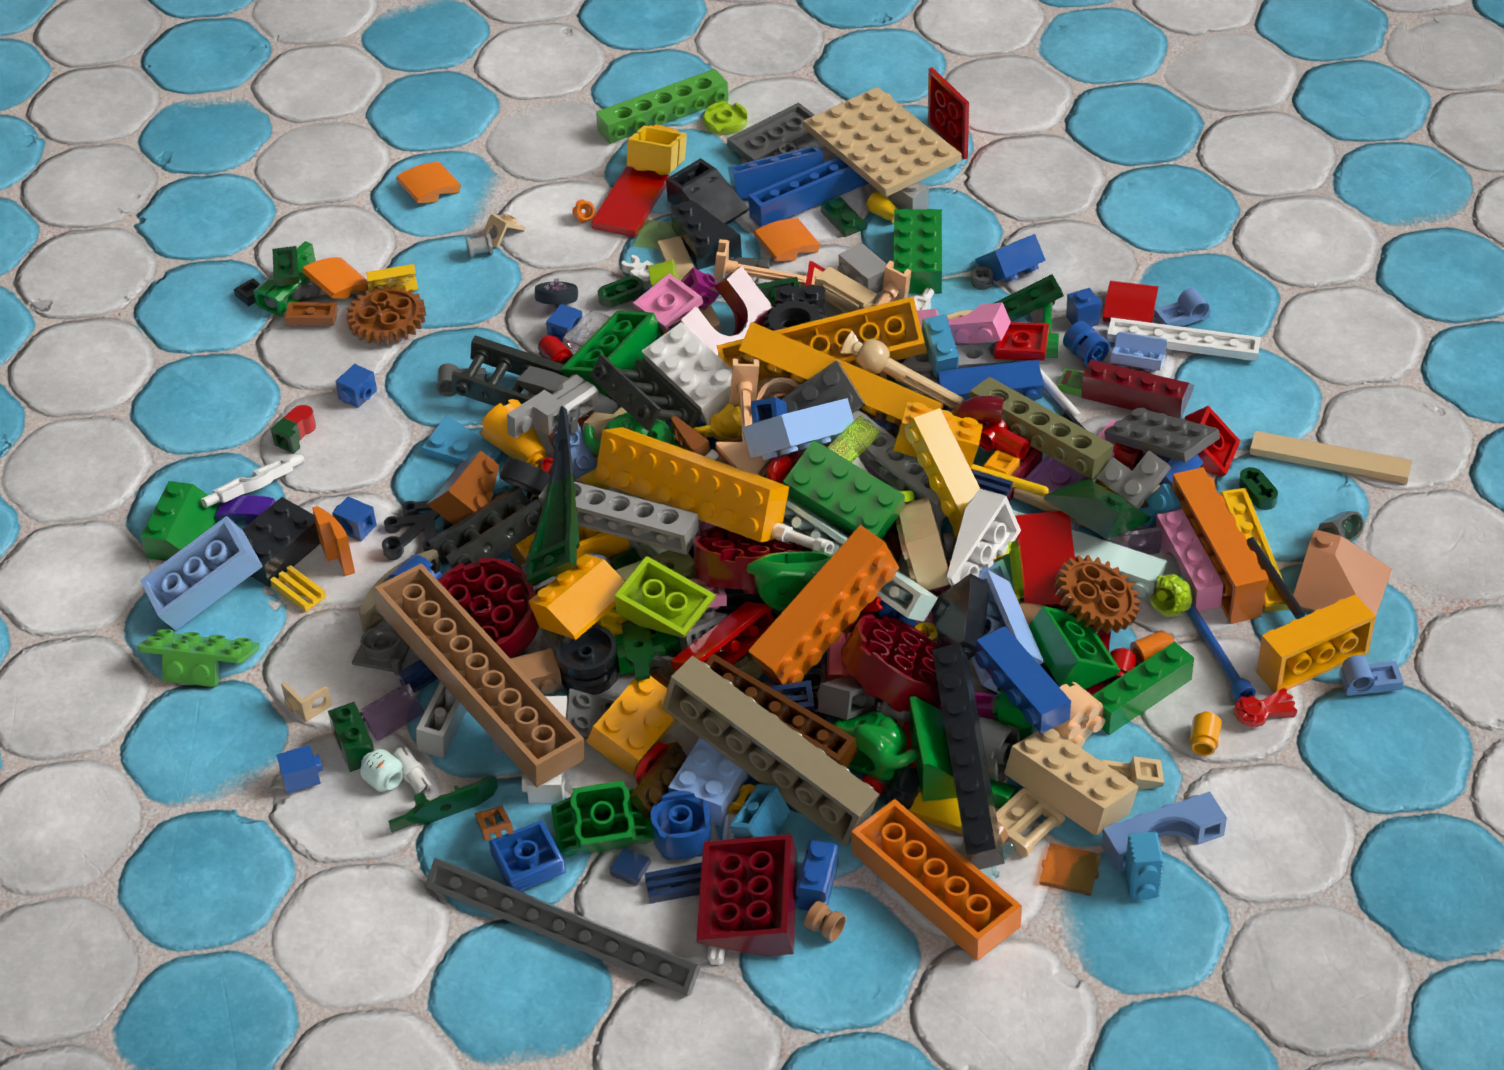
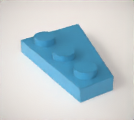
M448 415L445 416L422 446L423 455L455 465H459L479 451L492 458L497 464L502 460V452Z

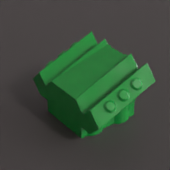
M624 780L572 788L573 793L570 797L551 805L556 845L562 856H572L579 852L595 853L626 848L633 844L645 845L654 841L651 818L644 819L630 800V794L634 789L627 788L624 785Z

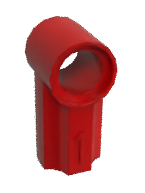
M1002 419L1001 423L987 422L982 427L979 446L982 449L991 451L995 448L1020 459V461L1026 457L1031 441L1010 431Z

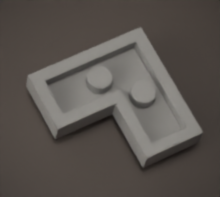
M1148 451L1133 471L1112 457L1097 476V479L1139 509L1172 467L1151 451Z

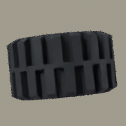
M787 300L783 301L782 304L774 305V308H770L764 316L763 323L765 328L776 331L824 319L825 315H823L821 309H818L817 305L809 304L808 301L800 302L799 300L789 302Z

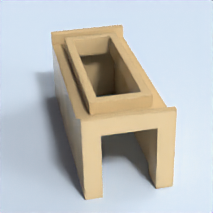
M830 266L815 280L814 285L823 287L825 290V301L845 313L872 307L876 303L877 293Z

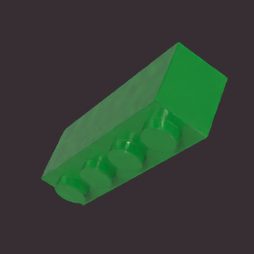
M1174 641L1094 694L1093 697L1103 705L1102 717L1105 719V724L1101 729L1108 735L1112 734L1191 681L1194 657Z

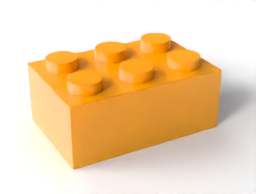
M907 402L893 451L917 457L912 444L906 438L904 426L913 418L933 411V409L919 402ZM941 410L971 469L979 446L983 424L978 423L973 418H960L953 416L949 411Z
M651 676L650 679L638 681L635 678L593 726L586 743L633 776L636 765L641 758L656 744L661 742L678 722L661 709L667 688Z

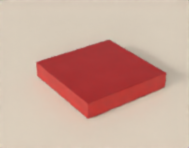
M1011 322L1002 341L995 343L994 359L1045 361L1049 324Z

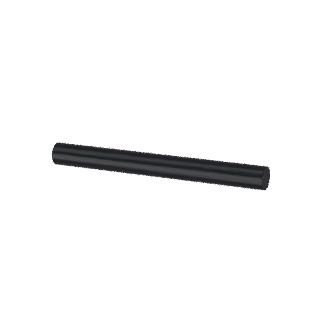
M1248 538V547L1251 551L1255 552L1258 564L1262 570L1266 571L1268 579L1295 619L1304 617V610L1255 538Z

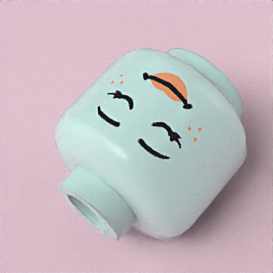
M377 749L364 756L361 762L360 774L362 779L376 790L385 792L395 789L403 779V765L400 760L385 749Z

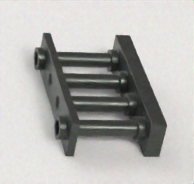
M475 335L471 341L470 359L473 361L465 374L453 371L451 392L492 406L500 403L505 406L510 404L508 401L510 399L518 400L523 404L533 398L521 394L524 389L517 383H515L512 390L498 386L506 371L520 377L529 366H533L564 376L561 371L564 365ZM482 364L496 368L488 382L474 378Z
M599 355L590 374V377L647 431L652 430L656 419L671 421V417L674 415L691 428H695L702 415V412L644 359H637L632 370L618 369L604 355Z
M516 485L433 537L428 543L432 549L438 551L439 562L442 565L449 562L451 568L462 563L465 566L479 562L480 558H495L536 531L542 507L537 499L529 504L522 489Z

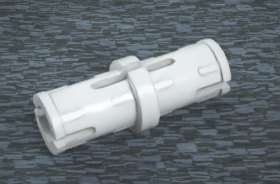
M402 747L397 749L393 756L402 762L404 780L411 784L416 794L422 791L426 798L433 793L434 787L423 772L425 768L415 760L408 747H404V751Z

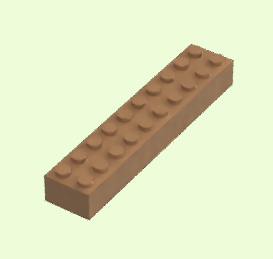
M422 563L374 587L376 610L536 788L584 761V738Z

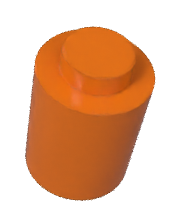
M1160 630L1131 642L1130 651L1137 657V666L1173 643L1174 639L1170 634Z

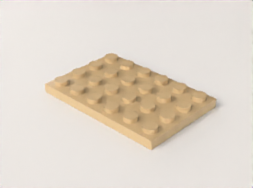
M878 87L803 121V128L885 197L961 162V153Z

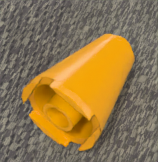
M510 399L508 400L510 404L503 406L500 403L496 405L483 418L481 422L483 430L479 429V433L486 441L509 457L539 468V462L542 458L546 457V451L534 427L517 438L508 434L507 414L522 404L518 400Z

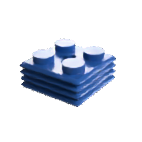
M542 820L517 829L512 834L508 835L507 833L502 835V837L489 841L491 855L506 885L511 888L523 891L566 873L564 859Z

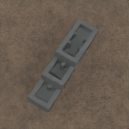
M529 366L517 379L516 383L536 396L543 390L550 394L558 391V385L568 378L552 371ZM598 392L599 405L586 414L589 416L594 412L614 414L620 405Z

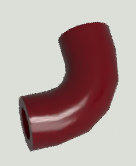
M975 396L962 401L953 409L952 414L960 418H973L978 422L1001 423L1004 397Z

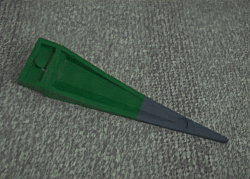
M563 406L560 407L554 456L544 504L526 558V581L533 586L577 566V549L580 546L568 415L567 409Z

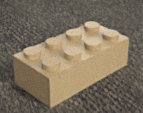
M929 497L905 503L904 509L896 518V526L910 579L927 591L949 585L950 583L947 579L949 568Z
M1050 729L1042 734L1037 731L1013 745L1004 772L1011 779L1095 836L1103 832V828L1120 821L1130 814L1139 786L1128 780L1127 777L1119 774L1103 761L1083 750L1079 745L1062 737L1054 729Z

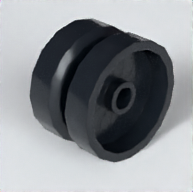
M593 625L576 640L563 635L558 638L555 646L556 658L562 684L567 690L571 688L596 695L610 689L617 682L620 667L615 637L609 630L600 625Z

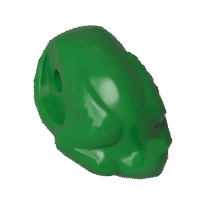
M626 412L613 418L604 428L606 430L623 427L676 446L674 433L664 420L656 419L652 430L647 431ZM584 426V444L592 454L598 457L601 438L599 440L594 438V427Z
M826 552L770 553L747 565V572L753 574L757 593L762 600L772 609L783 612L830 560L833 554Z
M868 712L847 720H837L833 724L855 738L858 754L850 763L849 768L858 773L874 777L877 780L888 781L893 779L895 770L911 764L918 758L917 753L913 749H909L906 752L907 735L903 728L890 717H886L880 712Z

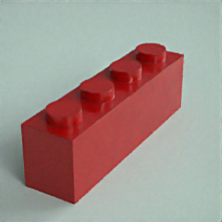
M744 603L670 661L674 671L676 672L692 655L699 661L706 663L710 656L715 654L728 663L734 664L748 652L775 621L770 607L767 604Z

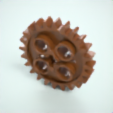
M384 285L382 290L374 287V292L365 290V296L357 295L358 301H351L352 306L347 308L348 313L346 314L349 330H352L353 336L358 335L360 341L366 338L368 344L376 340V345H379L381 341H385L386 345H389L390 340L399 343V338L401 337L408 340V334L416 335V329H422L421 323L426 322V309L424 300L420 299V294L414 295L413 289L406 292L405 286L398 290L396 285H393L391 289Z
M1078 555L1075 560L1069 558L1067 563L1064 562L1055 576L1057 581L1054 587L1059 589L1055 595L1063 598L1060 605L1069 607L1066 612L1067 614H1076L1075 621L1082 619L1085 621V627L1092 624L1097 632L1101 627H1103L1106 633H1109L1111 629L1116 633L1120 629L1126 630L1136 619L1140 611L1138 606L1141 601L1136 598L1139 592L1131 590L1135 584L1126 582L1128 575H1120L1118 573L1119 567L1110 568L1109 561L1101 564L1099 557L1092 561L1089 555H1086L1084 560Z

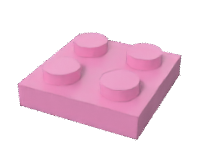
M669 273L634 301L633 304L639 312H654L661 329L668 332L670 331L669 326L695 306L698 308L703 304V300L699 294Z

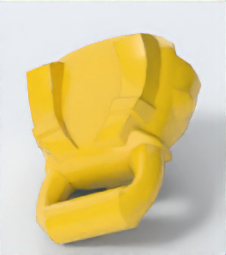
M728 403L722 411L712 415L708 425L693 429L705 438L714 437L720 441L742 436L740 407H735L733 404Z

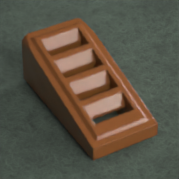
M677 416L671 417L673 433L681 448L706 456L710 451L709 441Z

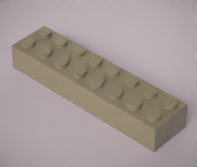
M693 655L671 676L661 709L761 784L776 785L786 803L842 845L848 846L851 842V831L870 817L879 797V793L874 791L872 786L862 782L850 773L845 766L839 765L827 756L822 749L808 742L798 731L792 730L780 721L775 714L769 713L757 704L752 697L746 696L734 687L729 680L722 678L711 670L706 663L699 661Z

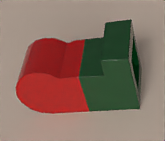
M308 405L296 406L271 428L274 445L295 454L300 449L299 441L316 428L313 409Z

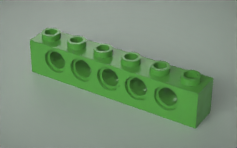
M716 69L709 70L596 111L597 129L609 144L632 136L643 126L663 125L704 110L714 103L728 101V82Z

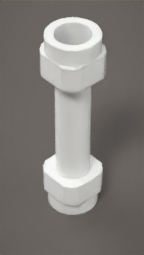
M777 523L773 527L772 537L785 543L791 541L810 548L813 552L832 554L834 551V543L824 538L818 537L815 539L793 531V527Z

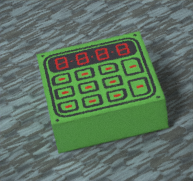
M1065 368L1057 387L1061 392L1082 396L1084 372Z

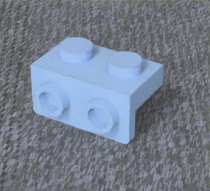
M1119 331L1116 337L1115 348L1111 353L1110 363H1116V366L1131 368V366L1140 367L1142 371L1150 373L1156 372V370L1160 371L1165 360L1167 339Z

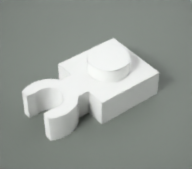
M636 255L631 256V264L622 261V270L625 273L642 279L645 289L652 286L649 275V266L653 265L647 260L641 263Z

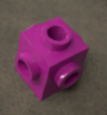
M692 268L680 280L702 297L703 304L698 308L704 311L720 295L714 287L717 281L709 273L705 274Z

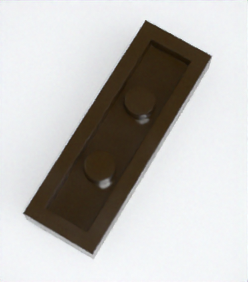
M678 742L668 744L630 794V800L644 819L651 818L653 806L662 801L661 797L669 793L671 782L688 757Z

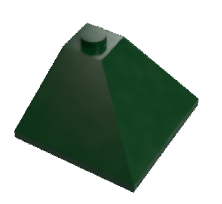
M1089 478L1044 496L1045 501L1107 540L1146 524L1151 519L1149 515L1126 502L1122 496L1113 494Z

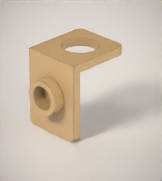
M504 213L503 216L491 214L481 237L485 236L486 233H490V229L496 226L498 235L495 239L491 240L493 247L498 248L507 227L525 231L526 227L518 223L517 219L509 214Z
M286 682L281 684L287 708L292 713L296 712L305 722L332 706L327 686L302 699ZM324 697L320 706L312 708V704L317 698Z

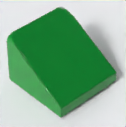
M990 780L994 805L1000 809L1016 795L1018 787Z

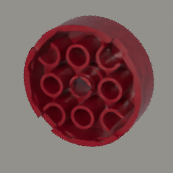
M717 526L702 531V537H694L693 572L698 579L707 583L708 587L740 589L747 594H756L753 574L747 572V565L759 557L770 553L803 552V546L791 541L785 543L776 539L758 542Z
M480 558L479 562L465 566L462 563L455 566L438 580L510 659L519 656L535 638L539 625L529 604V600L535 596L532 584L526 581V574L516 565L496 558Z
M873 614L863 616L841 649L842 664L863 686V691L871 697H878L887 702L893 710L898 712L902 710L910 712V697H917L937 709L941 704L932 652L933 649L941 647L921 631L898 619L885 615L882 620L875 619Z

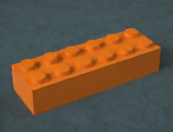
M1204 467L1173 474L1172 489L1182 505L1179 509L1184 511L1223 582L1221 608L1230 624L1262 617L1263 605L1266 604L1265 589L1269 584L1268 575L1265 570H1261L1255 552L1251 551L1248 547L1245 534L1240 532L1236 526L1235 517L1227 510L1224 497L1219 495L1215 489L1213 478L1208 476Z
M861 525L854 531L748 650L765 676L777 685L802 682L804 675L812 666L819 663L825 651L839 640L841 633L849 624L857 620L860 612L868 603L876 598L879 590L894 578L899 567L886 543Z
M896 799L851 831L852 854L976 961H979L1021 927L1022 905Z

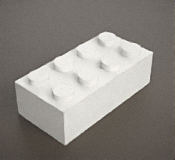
M682 322L642 350L645 360L702 412L700 419L706 425L709 424V419L712 415L718 414L729 403L732 368Z

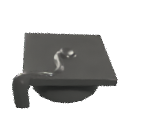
M380 625L373 627L362 635L361 645L352 660V665L390 671L398 675V672L402 670L401 665L410 646L392 626Z

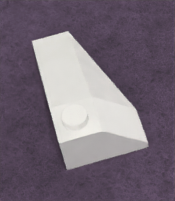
M978 489L974 497L968 502L947 574L951 587L970 573L978 577L979 571L983 568L989 569L993 565V559L997 555L1003 556L1021 532L1005 495Z

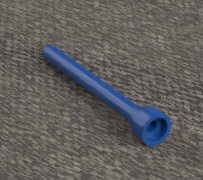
M1191 604L1190 609L1186 610V613L1230 681V693L1234 700L1237 702L1240 697H1249L1251 695L1255 697L1256 690L1251 682L1239 676L1195 605Z

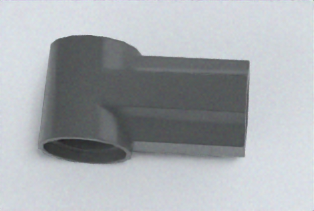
M450 363L441 365L438 368L437 392L447 397L456 395V393L451 392L452 373L456 371L465 374L468 368L459 369L456 365ZM480 368L474 378L487 382L486 368Z

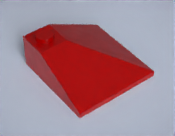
M933 67L928 68V125L947 143L959 151L961 157L965 160L968 158L969 101Z

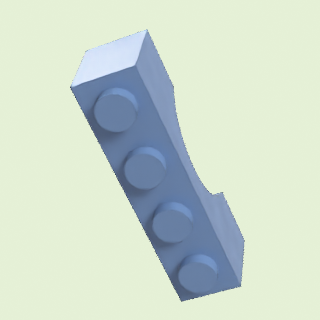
M1211 792L1193 795L1184 801L1167 804L1152 812L1141 813L1134 818L1120 823L1110 824L1108 827L1103 828L1101 847L1117 873L1125 870L1128 836L1131 833L1156 832L1158 837L1178 835L1188 838L1199 845L1224 836L1227 817Z

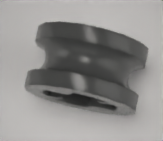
M984 266L973 269L971 283L973 287L980 290L990 288L993 285V271Z

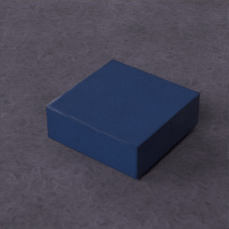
M623 848L610 868V876L637 886L651 864L650 858Z

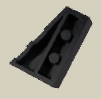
M690 200L671 206L672 229L677 237L681 236L697 270L715 265L720 239L729 241V257H734V259L742 257L741 235L698 203Z

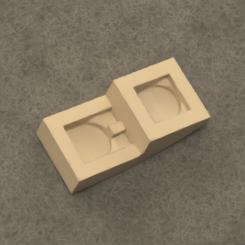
M1133 756L1130 763L1101 760L1107 766L1139 786L1138 790L1153 789L1164 785L1161 760Z

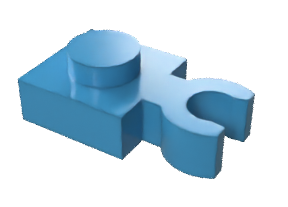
M1162 484L1146 499L1149 506L1139 509L1151 517L1150 522L1142 525L1143 528H1153L1156 525L1157 514L1175 511L1182 506L1170 484Z

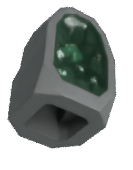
M1345 511L1321 522L1318 530L1342 536L1352 542L1360 536L1365 523L1359 512Z

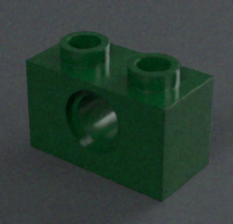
M355 702L328 711L333 735L350 772L361 769V762L364 756L374 751L371 737Z

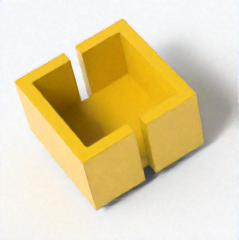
M649 126L641 127L637 133L628 139L626 166L634 167L638 171L653 170L660 175L670 174L685 160L687 133Z

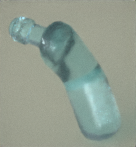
M1007 841L1002 846L1004 861L1015 851V845L1010 841ZM990 867L992 876L998 878L1000 873L997 867Z

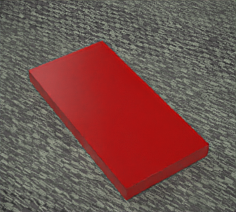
M626 166L591 221L592 228L636 237L665 190L666 178L669 175H660L648 170L638 171L634 167Z
M1063 511L1015 515L1021 529L1017 539L1025 603L1042 604L1045 607L1054 609L1066 608V606L1060 605L1063 598L1055 595L1059 589H1056L1054 584L1057 581L1055 576L1064 562L1067 563L1069 558L1075 560L1070 516Z

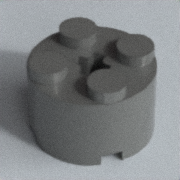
M979 716L990 780L1003 782L1008 777L1004 772L1011 748L1020 742L1019 730L1009 724Z

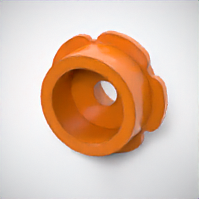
M583 199L578 200L575 203L576 206L572 209L573 216L581 223L592 220L595 215L593 204Z

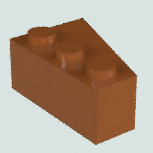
M479 451L458 465L444 486L439 488L435 497L427 505L452 525L456 524L491 502L500 465L485 453Z

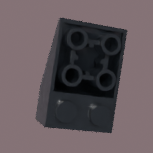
M701 158L666 178L667 201L673 205L693 200L726 225L749 211L747 205L720 172Z

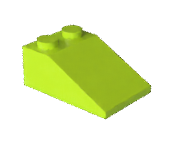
M648 556L643 559L614 595L617 614L638 626L682 638L688 634L716 598L714 593Z

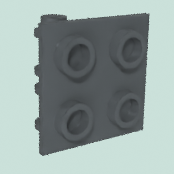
M570 688L566 720L584 739H588L593 726L615 701Z

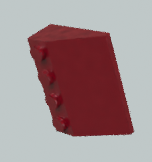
M792 834L703 842L697 944L763 957L794 954L798 854Z

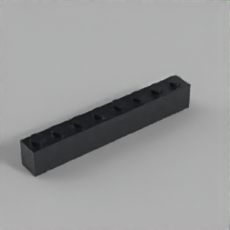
M960 643L933 649L967 857L979 870L1005 864L969 659Z

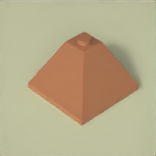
M1315 529L1293 596L1305 612L1312 613L1317 609H1323L1334 604L1339 599H1345L1356 594L1377 616L1392 568L1344 537Z

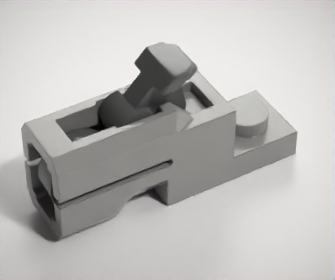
M572 375L558 385V391L550 394L543 390L508 413V434L517 438L534 426L547 435L552 434L558 428L561 406L567 409L569 433H576L578 431V419L599 405L597 388L591 383L585 382L578 375Z

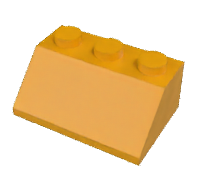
M585 554L577 559L576 567L559 574L549 585L539 590L537 595L529 600V604L540 628L576 640L616 606L614 595L626 581L604 559Z

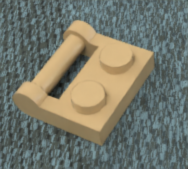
M1025 787L996 812L997 821L1005 827L1009 838L1007 842L1023 857H1027L1033 852V847L1054 827H1060L1066 820L1063 813ZM1041 814L1047 817L1026 838L1020 835Z

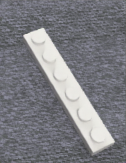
M1111 318L1107 334L1109 342H1116L1117 333L1121 331L1167 339V350L1257 361L1261 341V337L1118 318Z

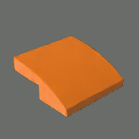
M440 162L415 166L396 177L397 182L417 203L438 202L439 194L459 193L461 184Z
M798 218L776 221L758 228L753 233L775 261H795L798 253L818 252L821 245Z
M341 257L315 261L303 267L301 271L332 298L348 299L352 291L369 290L367 279Z
M318 506L312 507L320 545L327 562L338 559L345 576L354 574L355 569L345 530L330 513Z

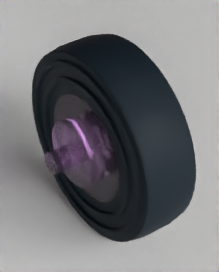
M555 278L552 282H544L535 286V300L543 304L554 305L555 308H558L560 304H570L578 300V287L572 283L560 282L558 278Z

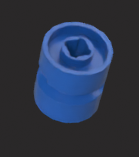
M1084 321L1073 324L1063 338L1064 347L1076 355L1086 366H1088L1090 360L1102 362L1110 351L1109 341Z

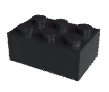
M284 497L278 499L242 529L263 566L253 573L251 577L268 587H271L270 579L273 577L278 579L281 571L288 572L287 567L290 565L294 567L320 545L314 514Z

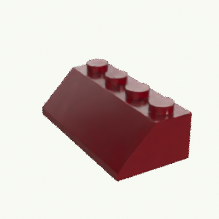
M1090 360L1083 374L1081 398L1129 410L1145 408L1148 411L1182 418L1194 390V385L1176 379Z

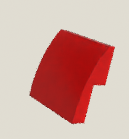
M1110 281L1104 306L1103 322H1110L1111 318L1153 323L1159 286Z

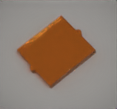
M1050 843L1046 859L1042 860L1043 870L1039 885L1091 896L1095 879L1099 878L1098 868L1102 854Z

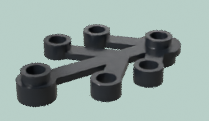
M430 500L420 502L407 501L402 505L404 517L389 516L384 520L385 530L390 534L399 532L401 527L412 526L400 537L389 536L382 541V550L385 557L390 560L399 559L404 553V547L422 531H425L424 552L432 550L428 541L436 536L435 520L441 515L427 505ZM430 510L427 514L418 515L419 511ZM443 518L444 524L440 528L441 532L453 526L445 518Z

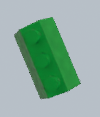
M168 481L141 534L146 557L148 559L167 561L217 523L218 520L215 515L220 503L218 502L208 508H204L201 498L208 496V494L194 484Z
M1045 606L1041 607L1030 623L1029 628L1044 660L1043 663L1051 671L1057 685L1061 687L1067 684L1071 687L1073 686L1072 682H1076L1083 689H1086L1120 672L1119 667L1091 625L1085 627V621L1082 619L1075 621V613L1067 614V611Z
M910 697V739L912 749L918 756L915 760L922 800L932 801L957 798L943 712L917 697Z

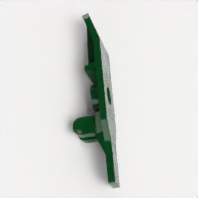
M630 620L622 622L626 661L633 666L636 681L650 679V662L654 657L651 631L649 628L638 626Z
M487 775L475 784L462 789L456 785L454 786V792L440 795L432 800H428L424 793L415 794L414 808L405 815L388 820L391 833L414 824H430L482 804L491 798L498 789L497 778L494 775Z

